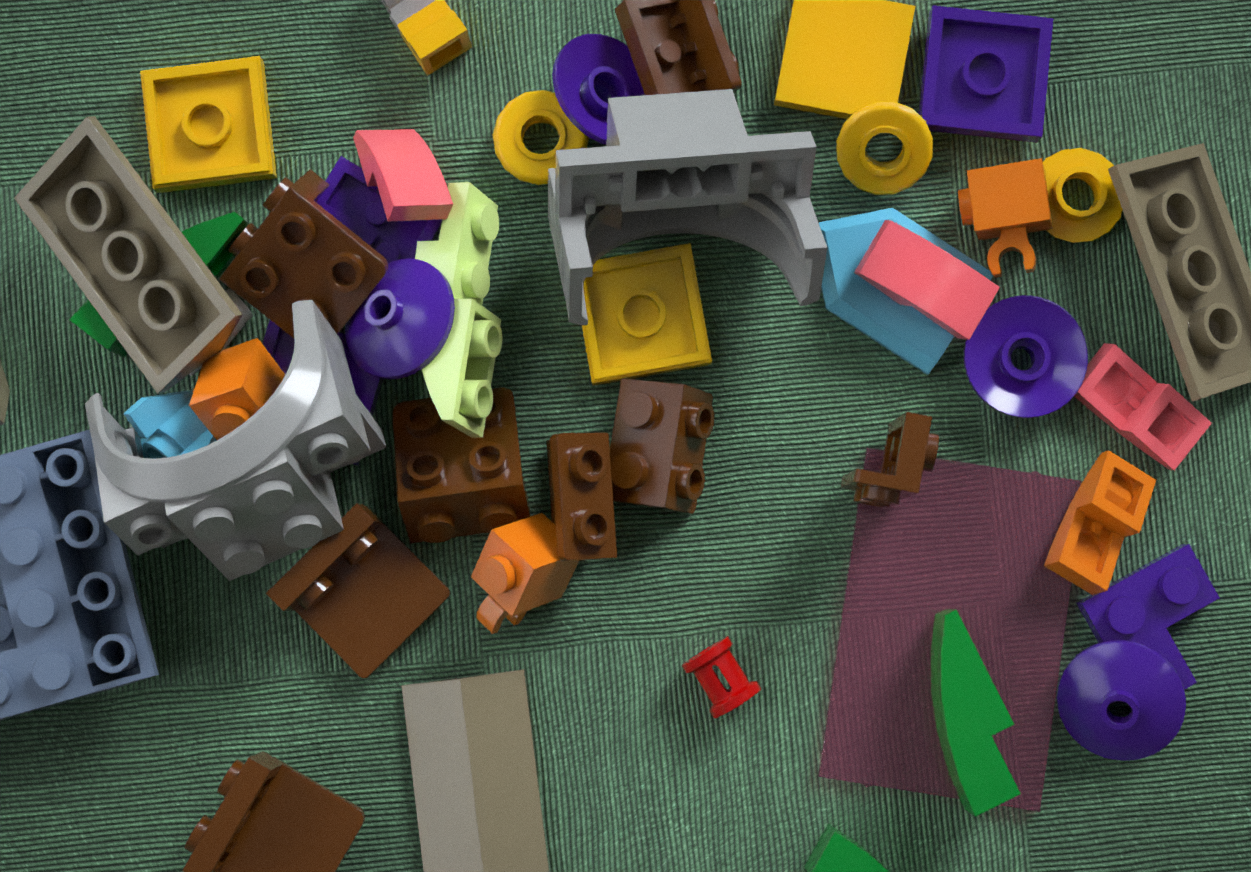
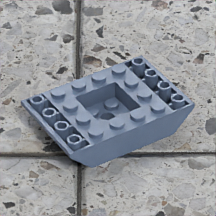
M90 429L0 455V721L159 675L126 544L104 523Z

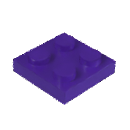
M933 5L928 17L919 115L926 121L929 130L933 132L1037 143L1043 135L1054 18Z

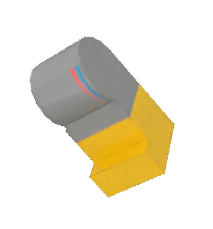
M381 0L390 14V20L427 76L472 48L467 28L454 10L450 9L445 0Z

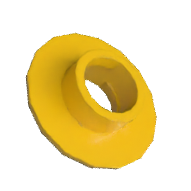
M547 90L525 92L509 101L497 116L493 132L495 154L504 169L518 180L536 185L548 184V169L556 168V150L587 148L589 137L581 132L565 115L559 105L555 92ZM546 123L556 128L560 137L558 144L553 150L537 154L526 148L523 143V137L526 130L534 124Z
M894 101L874 102L856 110L843 123L836 140L837 161L844 176L858 189L874 195H894L911 188L925 175L933 157V137L926 121L913 108ZM880 133L896 135L902 143L901 153L895 159L888 162L872 159L865 149L868 141Z
M1083 148L1061 150L1043 161L1053 229L1046 231L1057 239L1071 243L1093 241L1108 233L1121 218L1123 211L1108 171L1114 164L1101 154ZM1070 179H1079L1090 186L1093 191L1094 201L1089 210H1075L1066 204L1062 195L1064 182Z

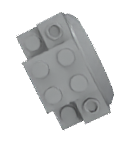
M732 89L608 98L606 146L556 150V168L548 169V220L569 322L578 325H588L584 281L586 277H592L593 265L597 260L620 245L662 234L690 233L710 235L751 247L765 255L778 266L800 306H807L818 301L821 293L827 245L810 200L816 154V144L811 131L748 136Z
M313 300L292 303L295 339L294 353L287 373L276 391L246 422L207 446L173 457L143 458L141 439L133 427L125 430L103 407L102 397L99 393L92 395L85 403L94 448L104 523L135 554L140 555L161 546L165 548L188 538L231 581L240 576L256 572L261 567L298 550L312 547L319 541L344 530L331 472L354 464L362 458L386 448L382 429L355 393L342 340Z

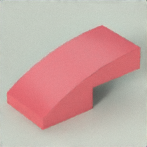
M414 129L356 130L353 139L367 187H378L388 222L448 218L453 206L448 187L431 150Z
M891 220L883 222L854 272L898 304L912 306L956 338L970 340L1000 288L945 250Z
M1104 343L1088 363L1082 385L1074 395L1076 399L1116 432L1169 470H1175L1212 424L1170 384L1157 383L1115 344Z

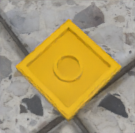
M793 0L774 105L848 119L856 110L874 102L894 101L898 103L916 6L887 0Z
M260 56L140 71L152 186L157 193L277 178L265 66Z
M691 243L604 258L595 262L592 277H586L584 281L588 325H582L592 386L621 381V378L633 379L712 364Z

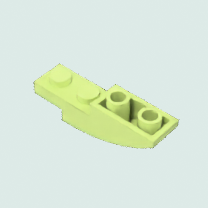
M470 182L448 183L453 206L448 218L442 219L439 241H417L415 259L431 264L448 280L454 296V320L443 348L422 369L429 394L441 420L471 438H483L486 417L490 414L493 406L491 383L495 358L501 351L503 341L500 327L501 319L482 306L483 298L488 294L490 287L488 267L492 242L499 231L498 205Z

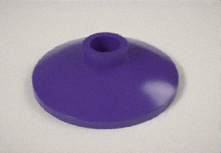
M585 34L569 41L560 50L555 59L552 72L553 87L563 112L581 132L591 139L606 145L608 98L645 95L628 46L610 36Z
M400 259L388 263V271L345 324V338L349 353L361 369L378 378L400 379L420 371L438 355L450 334L455 312L453 292L446 277L431 264L418 259Z
M1013 296L993 304L986 310L970 340L965 341L964 367L973 390L989 407L1011 417L1035 418L1060 409L1077 393L1087 371L1088 350L1080 326L1063 307L1038 296ZM1014 349H1023L1030 355L1031 364L1027 370H1019L1013 366L1011 354Z
M1112 640L1092 645L1081 651L1070 661L1059 682L1057 704L1065 728L1082 747L1104 758L1130 761L1146 758L1161 751L1175 738L1184 721L1186 695L1179 674L1173 665L1160 653L1140 643ZM1114 701H1124L1130 705L1132 712L1125 717H1118L1109 711L1108 705Z

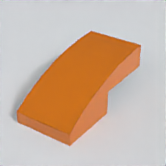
M1111 451L1102 452L1087 473L1070 503L1053 540L1044 566L1091 595L1108 591L1124 537L1140 533L1156 479Z

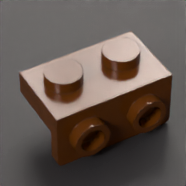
M623 0L614 9L645 95L732 89L733 93L741 88L742 82L739 76L738 62L728 46L718 18V8L715 0Z
M621 378L610 444L613 502L663 508L689 514L695 512L697 499L702 494L705 483V474L702 466L706 440L714 426L712 394L685 384Z
M905 412L888 424L880 473L855 469L842 476L840 488L855 491L853 502L881 508L899 505L901 499L918 494L923 471L932 472L938 452L939 435L930 433L932 416Z
M559 433L552 435L550 440L546 441L551 518L552 522L556 525L558 558L561 561L617 558L609 434Z

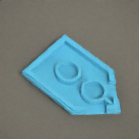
M894 208L819 222L827 245L821 286L825 308L928 375L954 336L912 306L898 304L854 273L883 222L891 220L961 260L990 281L993 277L991 271Z

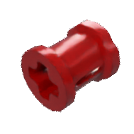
M729 636L705 648L681 665L686 674L693 673L712 702L713 705L709 711L714 719L740 706L761 690L757 681L748 680L731 653L730 648L733 643ZM713 665L718 666L730 685L729 689L723 686L712 668Z

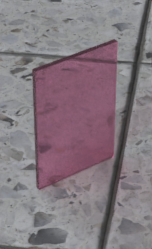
M867 447L863 470L880 473L884 450ZM936 458L932 472L923 471L918 494L901 499L899 505H891L890 508L857 504L818 770L819 777L862 783L865 787L874 785L959 799L949 775L939 741L931 693V645L935 614L945 609H956L1015 724L992 736L1021 793L1000 805L1040 812L1071 589L1070 581L1046 568L1044 564L1065 513L1083 481L1042 475L1037 471L1029 473Z

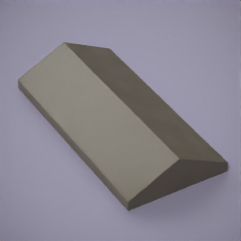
M87 116L14 199L157 394L163 393L220 352L243 314L95 116Z
M1204 143L1112 166L1108 169L1192 402L1250 383L1251 271Z
M525 670L401 685L423 871L550 872Z

